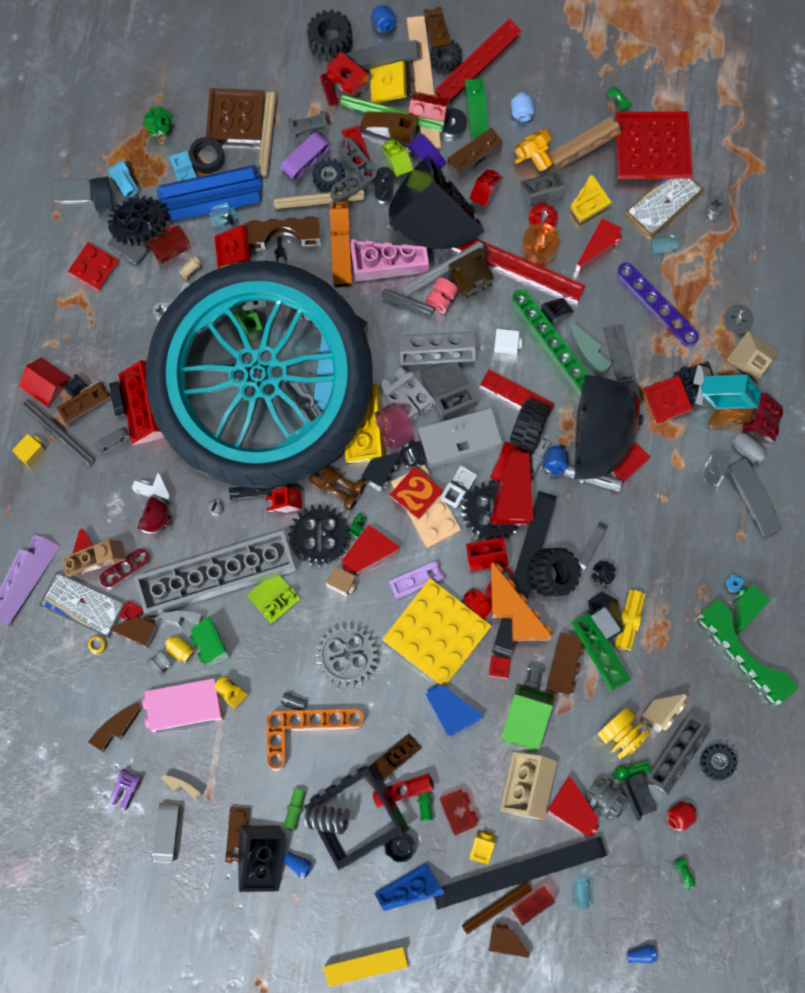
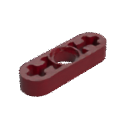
M142 548L135 550L126 556L127 560L116 563L102 572L100 583L107 589L116 587L150 563L151 556L148 551ZM139 554H146V556L144 557L145 561H137L135 563L137 567L134 568V565L129 560L133 559V561L135 562L139 559ZM123 564H129L131 567L130 571L126 574L120 572V567ZM114 570L121 576L119 579L117 576L113 577L111 584L108 582L104 583L107 575L110 577L115 575Z

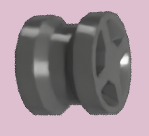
M713 195L708 199L705 212L709 217L718 218L722 215L726 206L724 198L719 195Z

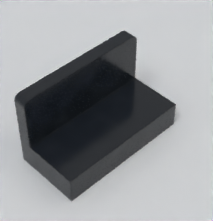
M642 772L623 779L622 786L637 821L642 819V815L657 810L656 803Z

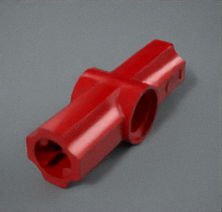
M430 773L406 781H398L387 788L396 803L433 791L434 782ZM405 785L407 788V792L404 796H402L400 793V789L402 786ZM373 791V800L377 808L384 807L377 792Z

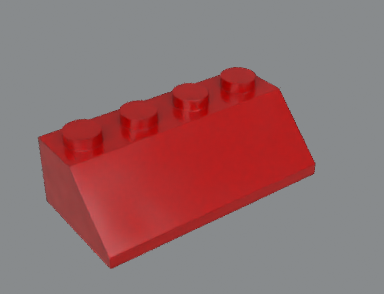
M144 360L136 362L118 374L132 445L164 438L156 425L149 404L146 388V361Z

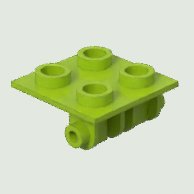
M281 576L261 582L246 595L270 624L275 622L300 600L294 589Z

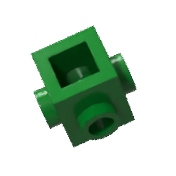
M162 106L150 107L144 116L142 126L152 136L165 135L170 129L174 115Z

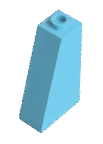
M322 335L319 354H327L330 352L329 347ZM332 359L318 360L316 377L332 376ZM333 382L315 384L314 402L322 410H324L329 400Z

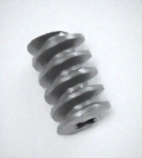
M309 804L304 815V823L307 829L329 831L331 833L337 832L338 834H343L346 831L350 821L349 809H345L343 812L342 808H337L335 812L334 807H330L328 810L327 806L323 805L320 810V805L317 804L314 808Z

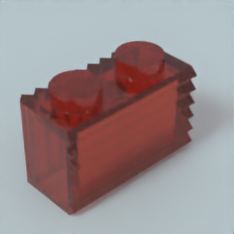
M180 225L169 226L165 230L166 232L159 235L160 237L154 236L153 242L147 241L148 247L159 265L192 248Z
M541 886V889H537L531 896L524 898L514 908L512 907L511 912L520 925L523 926L556 901L547 888Z

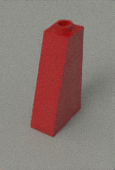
M515 450L510 452L505 458L490 520L491 524L528 525L533 520L529 453Z

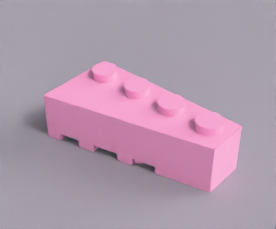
M350 239L355 282L420 274L429 271L426 247L403 244L400 246L392 245V243L380 244L373 243V241L361 242Z

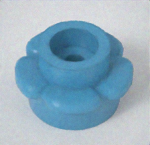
M732 574L726 579V586L729 591L736 593L744 588L745 580L742 576Z

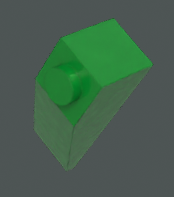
M483 78L465 80V96L471 140L489 129Z

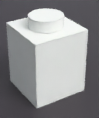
M497 329L494 353L517 355V349H521L522 338H519V331Z

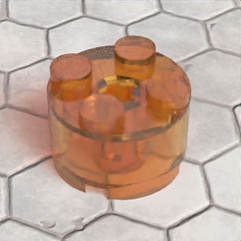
M547 223L528 227L524 232L521 247L524 258L542 267L551 263L556 258L560 245L557 230Z

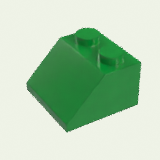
M754 585L749 589L745 586L735 597L737 602L733 605L734 630L737 635L771 601Z
M210 616L190 629L193 634L190 636L194 647L198 645L200 653H197L202 664L206 663L207 667H211L230 658Z

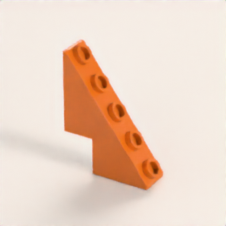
M349 200L340 203L330 201L333 284H351Z
M491 563L492 618H512V641H550L553 634L551 629L546 624L543 626L539 621L540 616L536 610H531L527 606L528 601L524 595H519L515 591L516 586L512 580L506 579L502 573L504 571L498 563Z

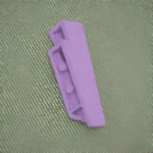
M33 535L28 550H18L0 587V622L6 625L10 624L59 550V545L44 537Z

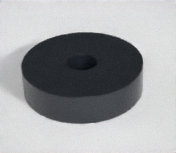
M448 108L444 121L445 126L441 133L449 138L461 136L467 128V118L464 112L457 108Z

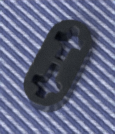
M119 381L109 383L115 416H124L126 412Z

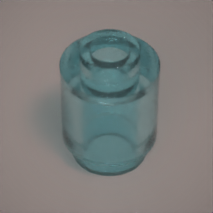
M674 234L656 236L655 239H651L652 253L662 255L676 252V248H679L678 237H675Z
M590 879L574 880V885H572L573 905H577V909H590L589 905L593 904V890Z

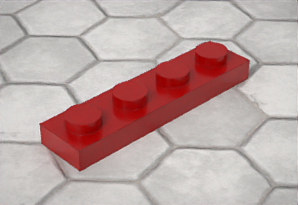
M488 369L479 386L519 408L528 399L549 407L550 415L555 406V403Z

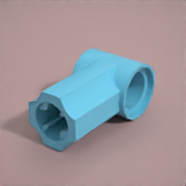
M123 160L106 169L125 199L132 198L139 192Z

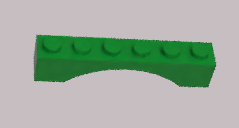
M719 598L698 616L701 619L699 620L701 625L713 632L714 639L727 648L726 652L731 658H736L740 662V668L754 678L753 682L757 687L763 688L767 692L766 696L772 703L781 704L799 688L786 672L768 668L757 662L746 652L735 634L732 612Z

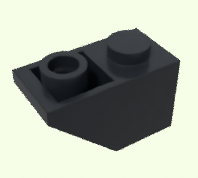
M395 453L370 460L361 475V479L367 480L368 485L382 492L384 487L387 488L390 485L393 471L397 472L401 466L400 454Z
M602 591L588 600L590 616L607 640L610 641L624 632L617 599Z

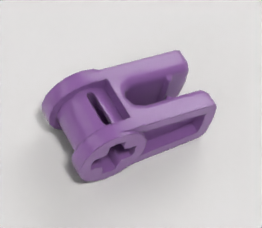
M123 768L119 773L108 804L116 805L121 797L122 790L126 788V793L120 805V809L126 811L141 782L142 776L130 774Z

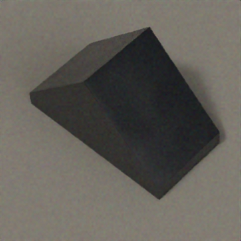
M564 298L545 302L541 306V311L553 327L574 313V310Z

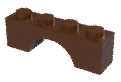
M307 216L304 219L292 217L285 220L269 219L263 222L251 220L249 223H244L247 226L249 250L266 249L269 241L281 234L294 236L299 240L302 247L321 245L319 219L313 216Z

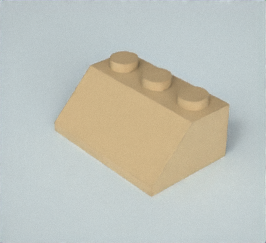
M513 752L500 811L527 818L545 820L557 761L544 756Z

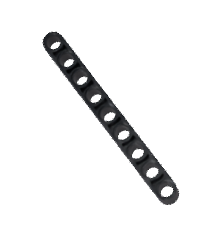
M538 491L533 508V520L529 523L512 581L516 586L515 591L519 595L523 594L526 599H528L532 585L528 580L530 575H527V571L530 570L528 564L532 562L531 557L536 555L535 553L543 547L557 498L555 495ZM502 618L492 653L511 658L515 641H512V618Z
M596 837L441 886L444 894L435 896L433 899L436 909H442L608 855L602 837Z

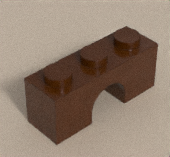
M491 127L447 158V168L457 180H460L473 171V166L480 159L485 157L488 160L502 150L503 141Z

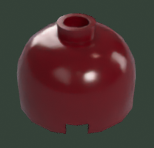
M151 494L143 510L142 518L139 520L137 530L154 534L160 532L164 526L168 527L172 517L168 515V504L163 499Z

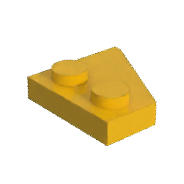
M590 175L588 181L580 190L579 195L571 204L570 209L581 223L609 207L612 202L595 177Z

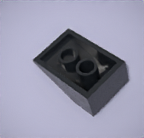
M241 825L238 842L239 892L278 891L286 834L279 825Z

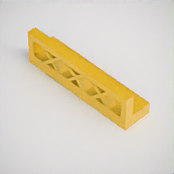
M401 947L324 966L323 969L326 974L328 987L407 968L408 966L404 949Z

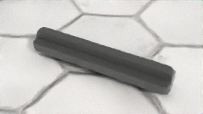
M386 288L381 293V298L427 317L433 315L434 307Z

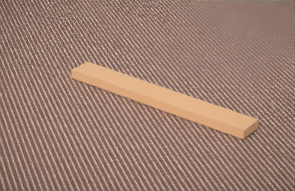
M408 17L409 41L417 40L419 58L412 60L415 91L433 96L434 88L425 17ZM420 126V132L437 150H441L439 131Z

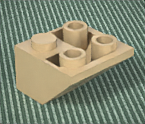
M748 330L727 361L756 381H759L780 351Z
M682 694L653 700L640 719L658 733L662 729L666 731L675 720L672 716L674 714L678 715L686 706L685 699L688 696Z

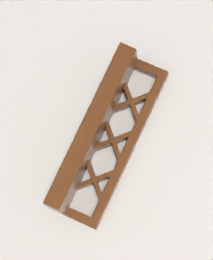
M611 116L552 151L549 155L553 160L554 167L559 171L621 134L620 126Z

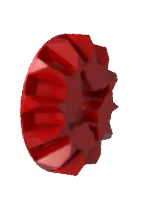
M538 203L531 208L529 222L534 229L549 231L557 224L558 213L553 206L547 203ZM543 211H545L546 216L549 218H545L543 223H541V217L538 215H542Z

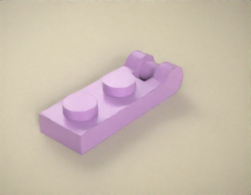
M434 561L390 580L389 584L396 600L421 590L430 579L427 573L429 571H433L434 576L431 579L436 583L445 580L446 577L439 568V561Z

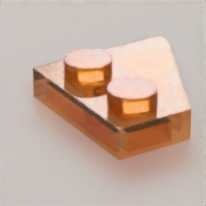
M757 408L714 409L708 426L713 429L751 422Z

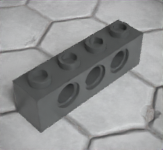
M691 713L688 715L647 777L648 782L653 787L666 795L670 793L711 729L707 722Z

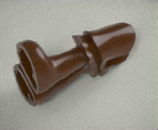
M327 466L318 471V473L324 475L323 479L314 475L309 477L308 481L321 492H328L343 501L345 510L349 512L356 506L358 497H361L367 485V480L359 479L356 483L344 478L345 473H339L338 470ZM338 484L355 495L348 494L335 487V485Z

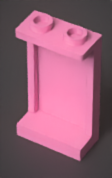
M209 679L144 691L145 697H142L143 708L147 709L148 714L145 717L146 728H150L151 732H157L156 730L209 720H223L219 694L215 690L216 680Z

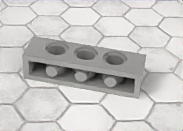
M474 332L398 336L400 366L475 361Z

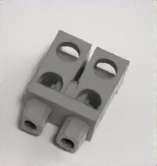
M401 367L394 373L398 381L392 384L389 378H385L380 382V386L383 390L384 398L395 410L406 427L416 420L419 414L423 415L434 407L435 404L432 396L414 377L411 371L408 373Z

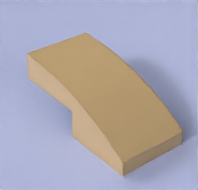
M167 775L160 777L177 793L183 787L196 800L202 796L197 789L178 778Z

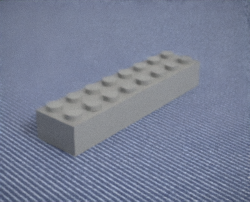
M282 530L135 576L134 580L144 614L147 617H151L295 572L296 569L284 531Z

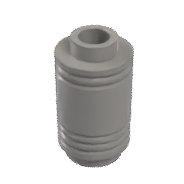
M741 432L732 442L734 448L740 451L753 464L757 462L761 464L767 457V454H765L767 449L747 433Z

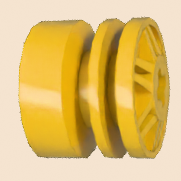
M626 707L597 734L605 744L612 740L617 742L612 751H616L619 747L623 749L617 755L620 760L625 756L631 755L641 746L651 732L648 728L642 734L638 731L644 725L643 722L633 726L632 722L637 716L629 707Z

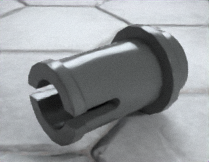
M284 692L281 704H284V707L289 706L297 710H304L307 702L306 699L291 695V692Z

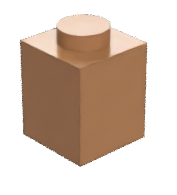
M334 566L326 586L348 597L349 593L354 592L358 583L355 582L356 576Z

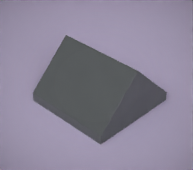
M555 172L520 182L528 208L534 207L538 203L544 204L564 198L565 184Z

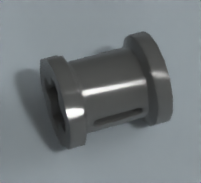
M528 665L527 679L523 685L540 689V679L545 669Z

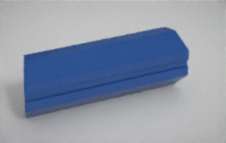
M256 165L159 185L157 196L159 204L162 203L166 209L168 220L175 221L258 203L262 200L263 181L260 169Z

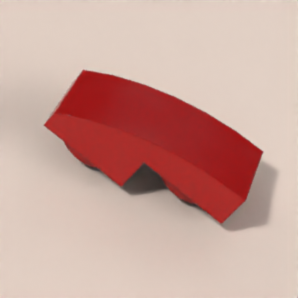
M505 441L494 464L490 478L500 482L505 458L510 452L515 450L522 451L523 449Z

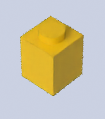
M27 434L12 452L26 465L31 467L45 450L41 446L43 442L36 436L32 438Z

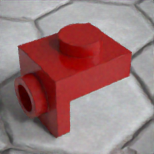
M475 588L468 590L464 594L461 602L484 620L492 611V601L482 591Z

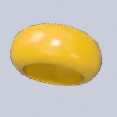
M93 636L88 642V648L93 653H101L106 648V641L101 636ZM101 640L102 647L94 650L92 648L93 641Z

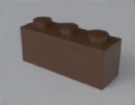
M560 632L545 692L567 698L570 693H574L576 682H573L574 674L578 675L581 665L577 661L579 655L583 656L585 649L579 637Z

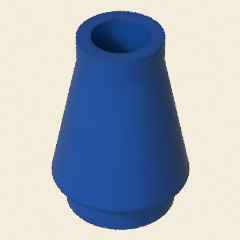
M289 851L283 857L282 862L299 878L303 877L305 879L313 868L310 860L292 854Z
M647 944L627 951L629 964H653V962L658 961L655 945Z

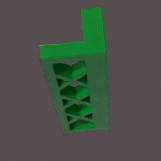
M590 613L572 621L571 624L609 690L618 689L631 681L611 644L593 621Z

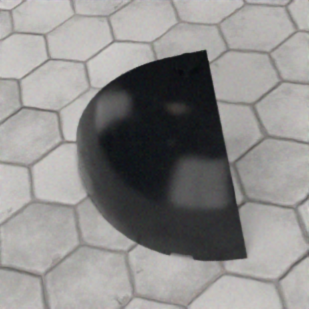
M428 156L423 158L405 178L389 206L390 226L395 231L399 230L414 243L427 248H456L473 241L485 231L478 218L475 219V212L464 196L451 181H446L443 171Z
M584 376L577 410L574 479L585 480L605 476L619 468L632 453L638 434V427L642 426L643 414H640V399L638 395L628 386L604 377Z

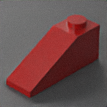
M602 218L577 263L576 272H581L610 252L614 245L618 246L623 236L620 235L622 228Z

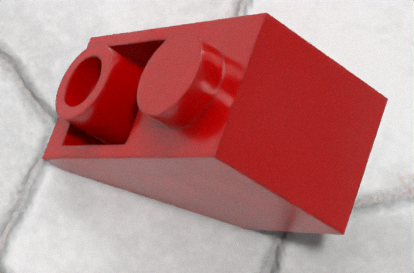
M486 169L476 179L469 200L486 207L493 198L503 176L499 175L495 170Z

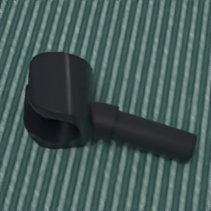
M281 236L277 237V248L274 250L277 262L281 256L284 257V260L287 259L285 249L282 248Z

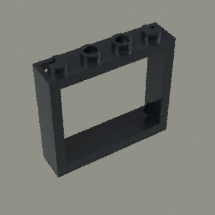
M364 765L356 770L357 774L345 776L340 780L341 784L337 786L333 784L324 789L326 793L321 796L316 794L309 799L310 803L304 806L306 809L309 804L313 808L316 804L322 805L368 777L395 827L348 856H346L334 833L322 830L317 831L338 870L348 867L410 830L375 765L370 767Z

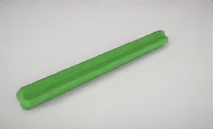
M343 95L341 99V105L365 112H399L408 115V111L348 95ZM416 117L417 126L442 132L444 129V122Z

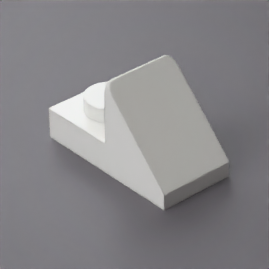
M157 473L153 486H151L150 482L144 480L140 482L134 481L132 489L135 493L148 497L152 494L171 504L172 499L159 473Z

